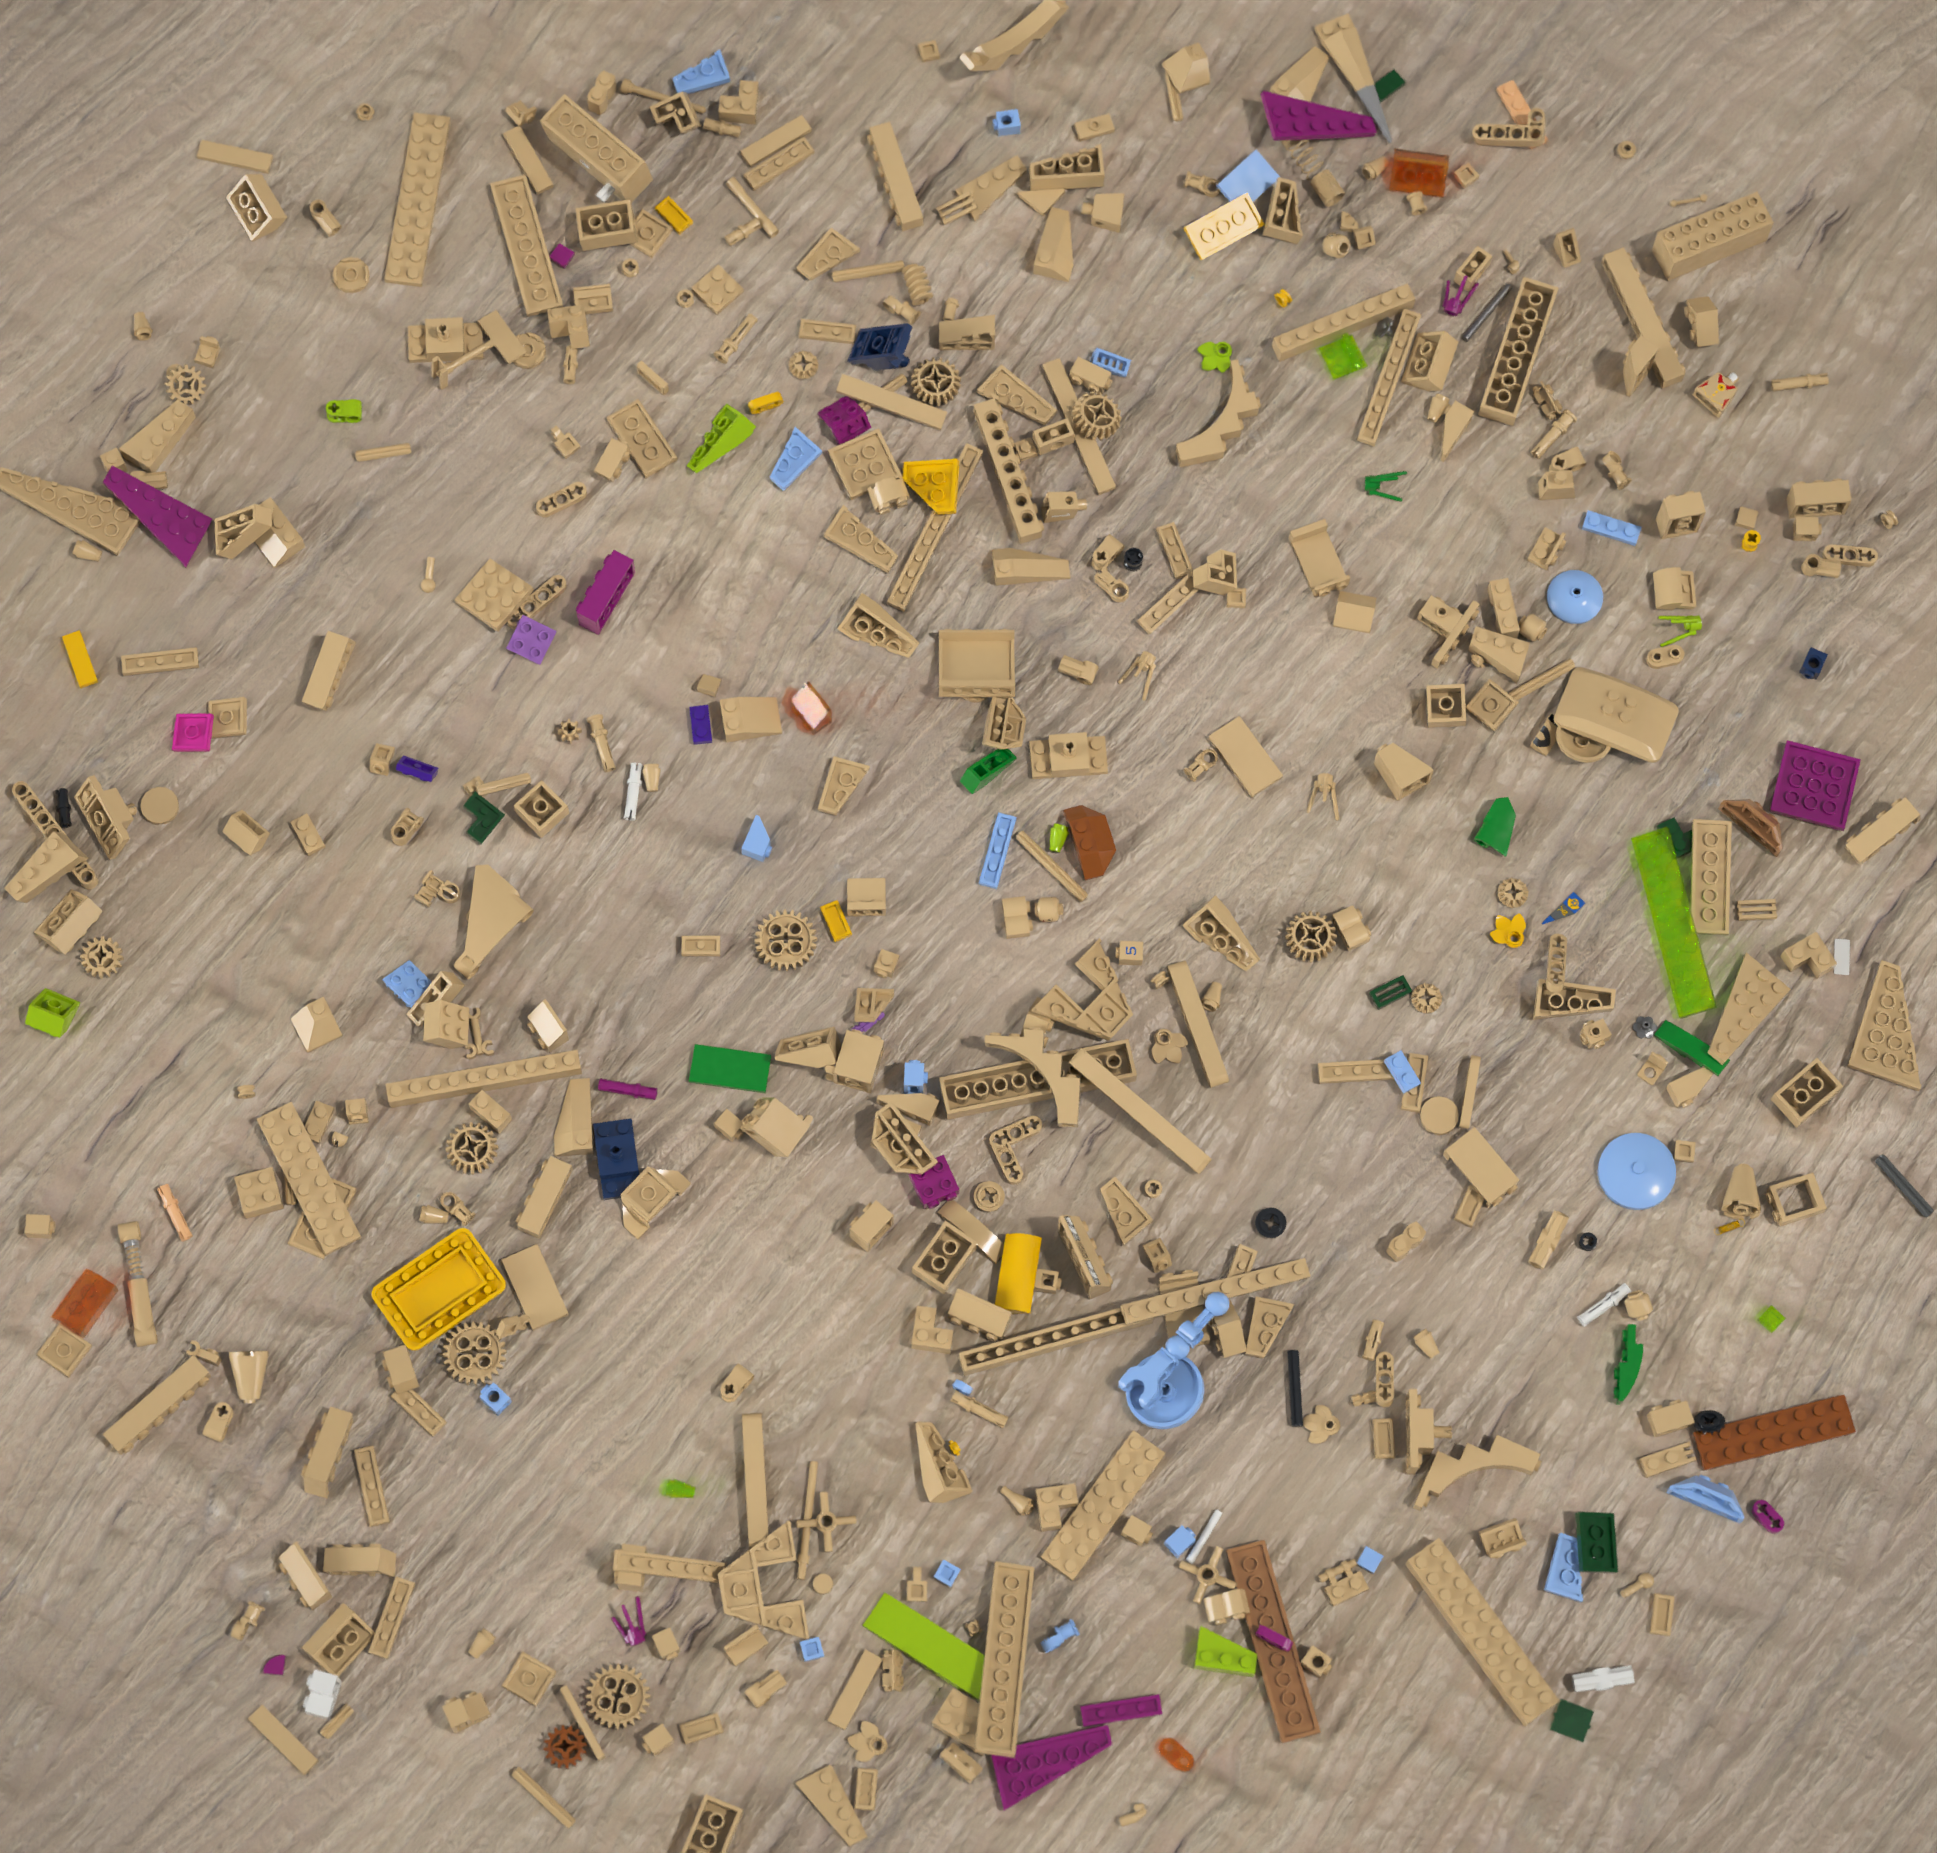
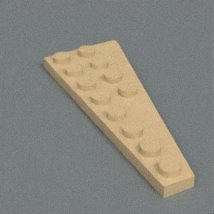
M3 467L0 468V490L116 555L120 554L140 524L137 516L131 513L123 502L114 500V498L99 496L79 488L63 486L57 482H49L39 477H31L21 472Z

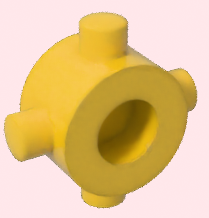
M950 1440L948 1446L953 1455L959 1456L961 1450L956 1441Z

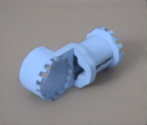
M1072 1619L1060 1627H1054L1056 1635L1047 1638V1641L1045 1639L1040 1642L1045 1653L1061 1646L1065 1639L1073 1635H1079Z

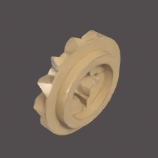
M802 350L798 353L795 352L790 357L789 370L797 378H810L818 370V360L810 351ZM802 359L809 363L806 365L805 370H803L802 365H798L801 364Z
M1510 878L1504 880L1499 885L1498 898L1505 906L1517 908L1526 902L1529 891L1526 884L1520 879ZM1512 886L1515 891L1519 892L1516 893L1514 899L1511 893H1507L1511 890Z
M1423 983L1417 985L1413 990L1411 1001L1419 1012L1432 1013L1440 1007L1442 995L1439 988H1436L1433 984ZM1425 991L1428 993V996L1433 997L1429 1000L1428 1005L1426 1000L1421 998L1424 997Z
M986 1181L976 1187L974 1201L980 1210L987 1212L997 1211L1003 1205L1005 1194L999 1184ZM985 1190L990 1195L995 1194V1196L992 1197L993 1204L989 1200H984V1198L986 1197Z

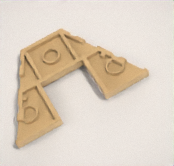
M1099 938L1075 963L1102 990L1092 1003L1083 1011L1058 985H1055L1031 1011L1109 1041L1132 1017L1133 1013L1126 1002L1125 994L1121 993L1117 983L1119 980L1114 969L1110 966L1109 957L1105 956L1100 944L1102 941Z
M787 1521L720 1571L718 1579L725 1614L808 1640L809 1633L803 1600L763 1606L757 1569L759 1566L796 1560L790 1521Z

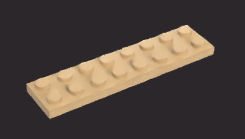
M526 174L490 183L527 317L548 312L547 309L563 307Z
M292 1102L257 1118L256 1120L326 1256L360 1239L361 1235Z
M1133 1430L1042 1554L1041 1559L1073 1581L1166 1453Z

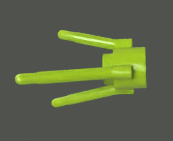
M1699 615L1658 617L1663 620H1671V623H1683L1684 629L1689 631L1660 644L1661 647L1688 636L1696 635V631L1702 629V621Z

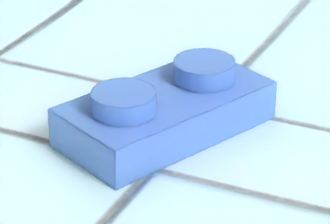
M1402 1051L1384 1060L1385 1065L1403 1094L1421 1084Z

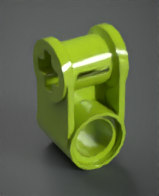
M357 399L331 400L326 404L327 419L332 423H358L362 421V402Z

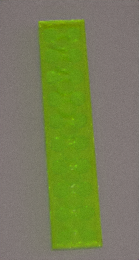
M1664 827L1631 838L1678 1016L1680 1019L1715 1009L1717 1008L1670 830L1668 827Z

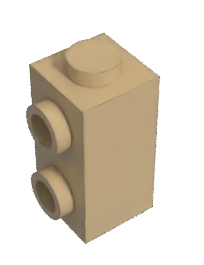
M1080 357L1075 361L1069 379L1078 386L1083 385L1089 391H1093L1095 394L1100 392L1102 395L1105 389L1109 390L1113 381L1111 380L1110 371Z
M611 438L594 471L611 482H614L615 478L618 479L622 473V465L624 462L627 463L631 456V449L627 446L628 443L621 438L617 440Z

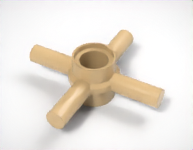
M820 1492L821 1513L816 1519L796 1520V1527H817L819 1531L823 1532L825 1552H833L831 1532L835 1529L836 1525L856 1524V1516L836 1517L833 1513L829 1512L828 1492ZM824 1517L829 1518L831 1526H823L821 1519Z
M1218 1546L1215 1547L1209 1564L1197 1567L1182 1560L1179 1568L1196 1574L1200 1585L1193 1599V1602L1197 1604L1201 1603L1208 1586L1218 1583L1233 1590L1237 1586V1582L1219 1576L1216 1566L1223 1549ZM1206 1571L1213 1572V1577L1209 1580L1203 1578V1574Z

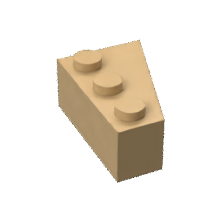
M1280 177L1275 181L1263 235L1298 245L1303 234L1300 227L1301 219L1298 211L1299 203L1296 182Z
M995 314L939 322V350H995Z
M254 504L214 519L216 555L233 559L272 527L271 509Z
M1475 627L1468 651L1474 655L1478 654L1481 656L1486 664L1489 663L1498 669V672L1505 674L1517 684L1530 643Z

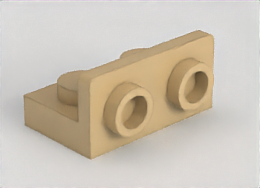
M1545 527L1527 561L1545 570H1548L1550 565L1554 566L1558 559L1556 553L1558 550L1562 551L1567 542L1564 540L1566 534L1562 532L1559 535Z
M952 1743L947 1749L945 1748L940 1754V1758L969 1784L983 1770L976 1761L955 1743Z

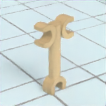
M478 1007L476 1008V1015L472 1016L469 1012L475 1045L469 1043L465 1046L466 1049H473L472 1054H467V1059H474L477 1055L483 1054L486 1056L494 1055L493 1050H486L488 1045H493L492 1040H486L482 1044L478 1021L481 1012Z

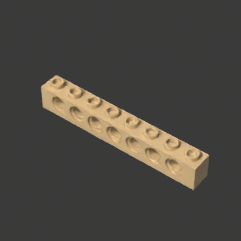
M995 398L974 404L973 412L1020 544L1042 538L1044 526L1042 520L1037 518L1038 509L1036 504H1032L1031 489L1029 486L1026 487L1025 472L1020 470L1018 465L1021 462L1018 453H1014L1013 448L1015 445L1013 438L1007 434V431H1009L1006 420H1002L1001 415L1003 411L1001 405L996 403ZM988 419H995L996 422H995V423H989L987 420H988ZM995 435H1000L1002 439L996 440L993 437ZM1000 452H1007L1008 455H1007V456H1001V455H999V453H1000ZM1011 468L1014 471L1012 473H1007L1005 469ZM1018 485L1020 488L1015 490L1011 486ZM1019 501H1023L1026 503V505L1019 506L1016 503ZM1030 518L1032 521L1025 523L1023 519Z

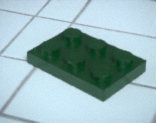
M1575 1513L1579 1572L1617 1573L1618 1562L1614 1513Z

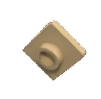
M1652 1052L1637 1076L1653 1086L1668 1062L1661 1055ZM1645 1069H1654L1655 1076L1653 1078L1646 1077Z

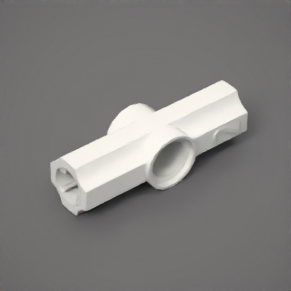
M1631 1666L1610 1669V1667L1592 1670V1672L1571 1676L1575 1693L1595 1689L1596 1691L1614 1688V1686L1634 1683V1673Z

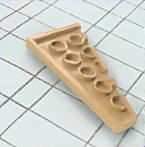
M1747 952L1742 959L1737 977L1708 1050V1054L1721 1065L1729 1059L1791 990Z

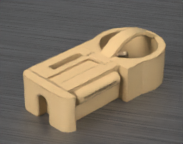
M1107 567L1101 569V574L1097 573L1094 576L1095 582L1115 602H1124L1128 599L1129 588L1127 584L1120 579L1116 580L1108 572ZM1117 588H1124L1127 591L1126 594L1122 595Z

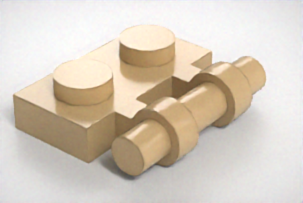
M1355 1559L1348 1562L1345 1560L1340 1563L1341 1565L1333 1569H1326L1325 1573L1318 1576L1321 1583L1329 1580L1331 1584L1324 1588L1333 1607L1369 1590L1361 1571L1354 1574L1351 1571V1568L1357 1566ZM1344 1572L1346 1578L1337 1582L1335 1576Z

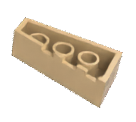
M1906 797L1903 800L1901 798L1897 799L1891 805L1893 808L1888 812L1886 810L1882 811L1876 817L1878 820L1873 824L1871 822L1867 823L1861 829L1863 832L1858 836L1856 834L1852 835L1846 841L1848 843L1846 844V849L1860 865L1878 853L1882 845L1887 846L1896 838L1895 835L1897 833L1903 834L1911 826V822L1916 824L1920 821V813Z

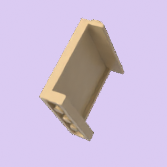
M939 630V697H1015L1014 630Z

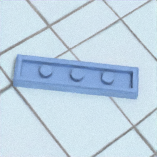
M998 812L979 885L994 889L998 888L1017 817Z

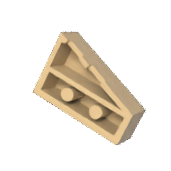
M335 1544L332 1545V1548H325L323 1572L330 1575L357 1576V1574H369V1576L376 1577V1574H385L388 1577H395L396 1553L382 1548L380 1544H369V1547L351 1544V1547L344 1548V1545Z

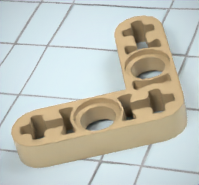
M1037 1116L1027 1117L995 1131L990 1136V1147L1006 1181L1012 1185L1019 1184L1022 1181L1023 1172L1011 1145L1032 1137L1041 1131L1042 1121ZM1031 1121L1038 1123L1035 1130L1032 1127L1028 1128L1027 1134H1025L1024 1128L1021 1126L1024 1124L1025 1128L1029 1127ZM1017 1128L1021 1131V1135L1018 1138H1013L1010 1135V1131ZM1007 1132V1137L1010 1140L1009 1142H1007V1138H1005L1001 1141V1145H998V1143H993L995 1141V1137L1001 1139L1005 1137L1004 1133ZM1008 1153L1012 1159L1010 1162L1004 1163L1001 1161V1155ZM1012 1166L1014 1173H1019L1017 1179L1010 1178L1011 1171L1009 1168L1007 1170L1005 1168Z

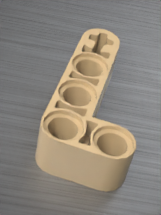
M1533 108L1528 114V125L1477 124L1472 130L1473 139L1476 144L1481 146L1539 147L1545 140V113L1541 108ZM1535 116L1542 117L1539 121L1533 120ZM1499 132L1504 134L1501 138L1495 137ZM1516 133L1522 134L1520 138L1513 137ZM1535 133L1540 134V137L1537 139H1533L1531 136Z

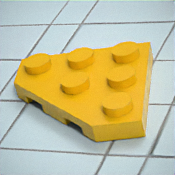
M943 459L904 462V482L938 515L956 514L959 460Z

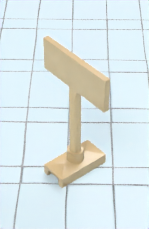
M497 310L477 320L489 337V341L450 363L444 364L438 356L432 359L431 376L433 379L437 376L440 378L441 390L448 387V374L454 372L455 368L492 347L497 348L507 364L527 354V351Z

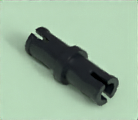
M60 788L55 791L57 798L56 811L59 815V826L61 828H68V826H72L70 818L71 805L68 801V790Z

